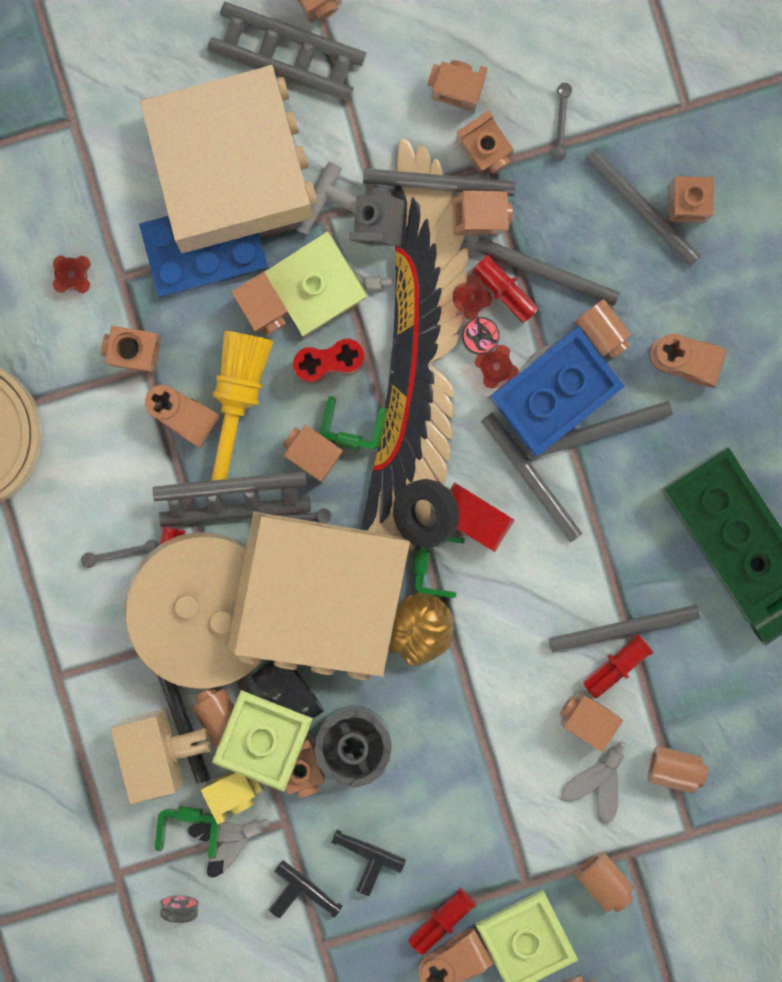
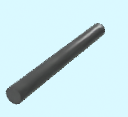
M594 149L585 158L690 267L701 257L597 149Z
M364 168L363 175L364 184L455 192L507 191L508 196L513 197L515 193V181Z
M479 237L474 249L476 252L486 256L489 254L491 258L599 301L605 299L612 306H615L620 294L616 290L482 237Z
M665 401L568 432L537 457H534L526 446H524L528 461L671 416L673 415L669 401Z
M493 412L482 419L481 423L568 540L572 542L582 535L581 530Z
M692 605L549 638V644L552 653L698 620L700 619L697 605Z

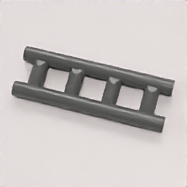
M224 1L220 16L231 20L224 39L220 40L211 37L207 51L256 69L273 65L276 76L284 77V79L348 102L350 101L354 87L343 84L350 64L362 66L367 52ZM244 25L266 32L259 53L237 46ZM280 37L301 45L294 66L273 59ZM315 50L337 57L330 78L308 71Z
M306 471L153 487L154 502L167 501L170 510L159 512L161 527L252 518L253 511L273 515L311 512L310 496L298 498L296 487L307 486ZM281 489L283 499L260 502L258 491ZM243 493L245 503L222 505L220 495ZM206 498L207 507L184 508L183 499Z

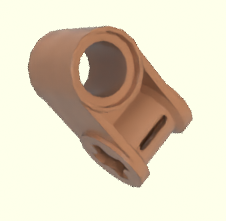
M669 334L652 344L649 358L653 366L660 371L682 377L689 382L701 386L716 388L727 350L708 342L693 340L679 334ZM672 345V352L677 354V357L668 361V354L662 350Z
M157 385L151 388L145 398V407L149 414L199 448L202 447L220 417L219 414L193 398L189 399L166 385ZM166 394H170L169 401L173 405L171 410L163 409L160 413L156 412L158 405L154 402L157 396L164 398Z
M470 928L454 936L446 944L426 954L421 959L418 968L420 982H463L487 970L493 964V960L475 928ZM435 966L438 970H442L443 977L437 980L434 976H430V967Z

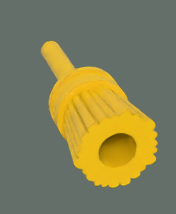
M224 331L220 375L215 377L217 382L212 396L222 404L221 412L225 414L211 480L227 479L239 417L244 416L245 409L259 405V391L263 384L259 383L274 341L252 335Z

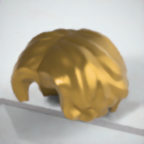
M418 592L415 595L405 597L397 605L389 651L393 654L400 653L401 658L409 666L414 667L435 660L451 647L454 618L449 610L450 608L438 597L431 594Z

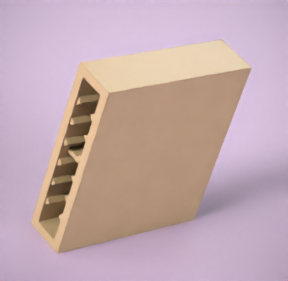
M273 65L140 100L174 239L181 254L314 218L311 204L318 203L312 180L304 182L301 170L308 168L303 146L295 147L292 135L299 134L293 111L285 112L283 101L290 99L284 77L276 79Z
M253 511L227 648L234 655H237L238 661L248 664H259L260 659L274 661V665L290 670H296L299 664L311 666V671L325 675H333L334 670L348 671L347 676L360 680H370V675L383 677L410 541L397 535Z

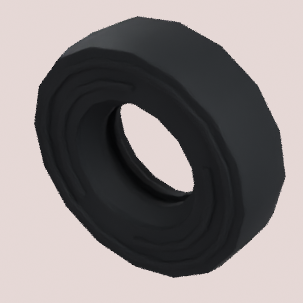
M421 479L407 484L398 492L393 503V518L398 531L404 539L410 541L414 546L431 548L445 543L454 535L459 525V508L455 497L446 486L435 480ZM419 500H426L435 508L437 521L433 527L424 526L418 520L415 506Z

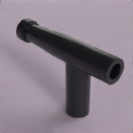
M336 829L331 841L332 844H338L369 860L356 888V891L366 896H370L383 866L401 873L406 862L405 858L368 842L345 835L338 829Z
M282 860L274 870L277 875L289 883L269 908V911L277 918L281 919L300 893L328 911L332 918H335L343 906L340 903H335L319 887L286 861Z

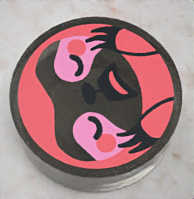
M475 317L464 326L461 335L462 343L471 354L478 356L487 355L498 345L500 332L497 325L491 319Z
M169 896L163 898L160 901V916L165 921L173 923L193 921L198 917L199 901L189 896Z

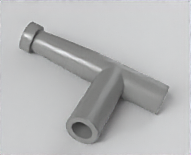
M328 162L315 188L318 203L311 204L314 218L297 224L295 228L297 232L309 236L310 228L326 200L355 213L357 197L334 186L342 170L338 165Z

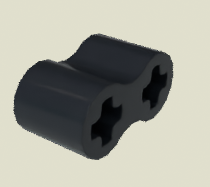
M271 660L251 675L256 686L268 701L313 719L324 712L323 706L297 670L277 667L274 665V661Z

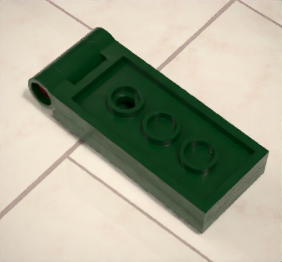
M722 448L661 488L660 491L745 621L749 623L761 643L766 646L782 636V528L730 448ZM755 557H758L761 561V566L757 571L752 570L750 565L751 560Z

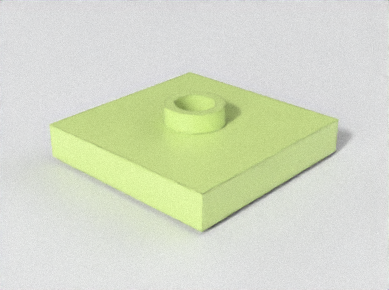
M328 231L264 272L303 337L310 335L368 298L367 293Z
M241 690L212 763L284 792L313 718Z
M543 889L475 923L504 982H536L578 961Z

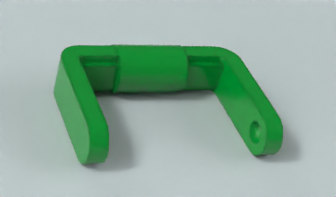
M328 397L320 434L326 439L336 441V446L356 451H359L361 447L377 449L381 444L387 418V409L382 407L379 409L372 441L363 440L362 436L341 431L339 433L330 432L336 406V397Z
M452 536L447 541L464 544L465 538ZM420 547V550H415L412 573H416V590L424 594L456 598L457 592L423 587L424 574L427 575L430 552H428V548Z
M179 806L178 809L167 808L159 813L155 851L162 852L164 848L168 817L176 818L177 821L211 823L208 858H216L220 824H217L213 814L203 813V809L186 806Z

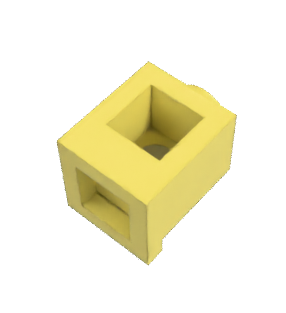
M233 771L204 784L201 789L217 824L225 821L228 816L227 811L231 810L233 815L251 807L253 805L251 799L264 791L261 782Z

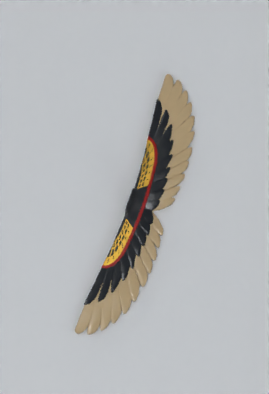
M407 139L399 141L397 171L443 175L439 160L434 159L431 165V157L423 145L417 146L415 155L413 147ZM394 186V197L404 201L401 246H395L394 329L385 408L388 412L381 444L376 453L361 530L397 535L403 538L393 518V503L398 492L413 481L431 479L444 484L446 480L447 467L445 461L450 459V446L446 438L451 440L453 437V430L446 416L449 418L454 417L453 404L449 397H454V391L446 377L434 368L431 363L445 356L457 345L460 335L454 334L461 328L464 316L463 314L456 315L462 309L467 298L466 293L461 292L468 280V272L464 271L468 262V249L464 248L461 250L465 235H454L453 191ZM419 500L415 506L416 516L421 524L429 527L431 508H435L430 502ZM410 543L409 550L412 551L414 550L415 546Z

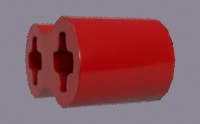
M350 338L341 339L328 349L306 347L299 350L293 360V369L298 378L303 382L316 384L332 373L343 375L358 373L365 363V354L362 346L356 340ZM350 348L351 353H358L359 357L353 359V365L350 367H346L344 361H337V357L343 355L342 349ZM312 356L315 362L321 361V366L315 369L316 374L309 375L307 370H301V366L306 364V357Z
M454 482L449 490L455 497L459 508V525L457 529L493 552H496L515 520Z

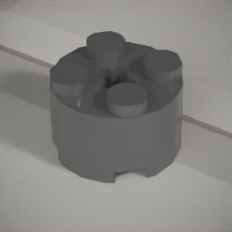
M350 705L338 708L325 718L316 736L314 752L319 768L328 779L355 788L370 784L383 774L390 761L392 740L389 728L379 714L365 706ZM353 737L355 741L361 740L363 742L360 745V753L355 754L352 749L347 751L344 749L343 746L347 745L348 738Z

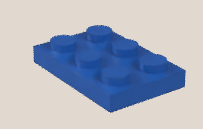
M169 216L139 223L159 298L269 269L259 233L181 254L174 239Z
M578 326L492 393L489 399L531 454L537 457L625 386Z

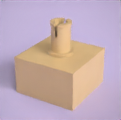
M166 708L122 719L110 728L130 804L176 793L185 781L179 759L211 752L210 740L194 744V742L206 740V737H209L206 728L173 737Z

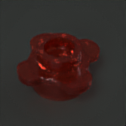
M63 255L57 256L53 261V267L55 268L53 288L59 293H64L67 290H77L79 293L87 292L91 285L87 280V270L91 266L90 260L85 256H79L76 259L66 258ZM70 271L75 272V276L73 278H70L68 276V273Z
M470 274L467 277V282L459 283L453 291L452 298L455 307L459 311L464 312V317L469 320L476 319L478 312L483 307L490 306L492 302L491 293L487 292L482 286L481 277L477 274Z
M498 345L495 351L487 354L479 353L475 358V365L480 368L484 376L483 384L487 388H496L499 382L506 379L510 380L518 373V368L510 360V349L505 345ZM495 363H499V370L493 369Z

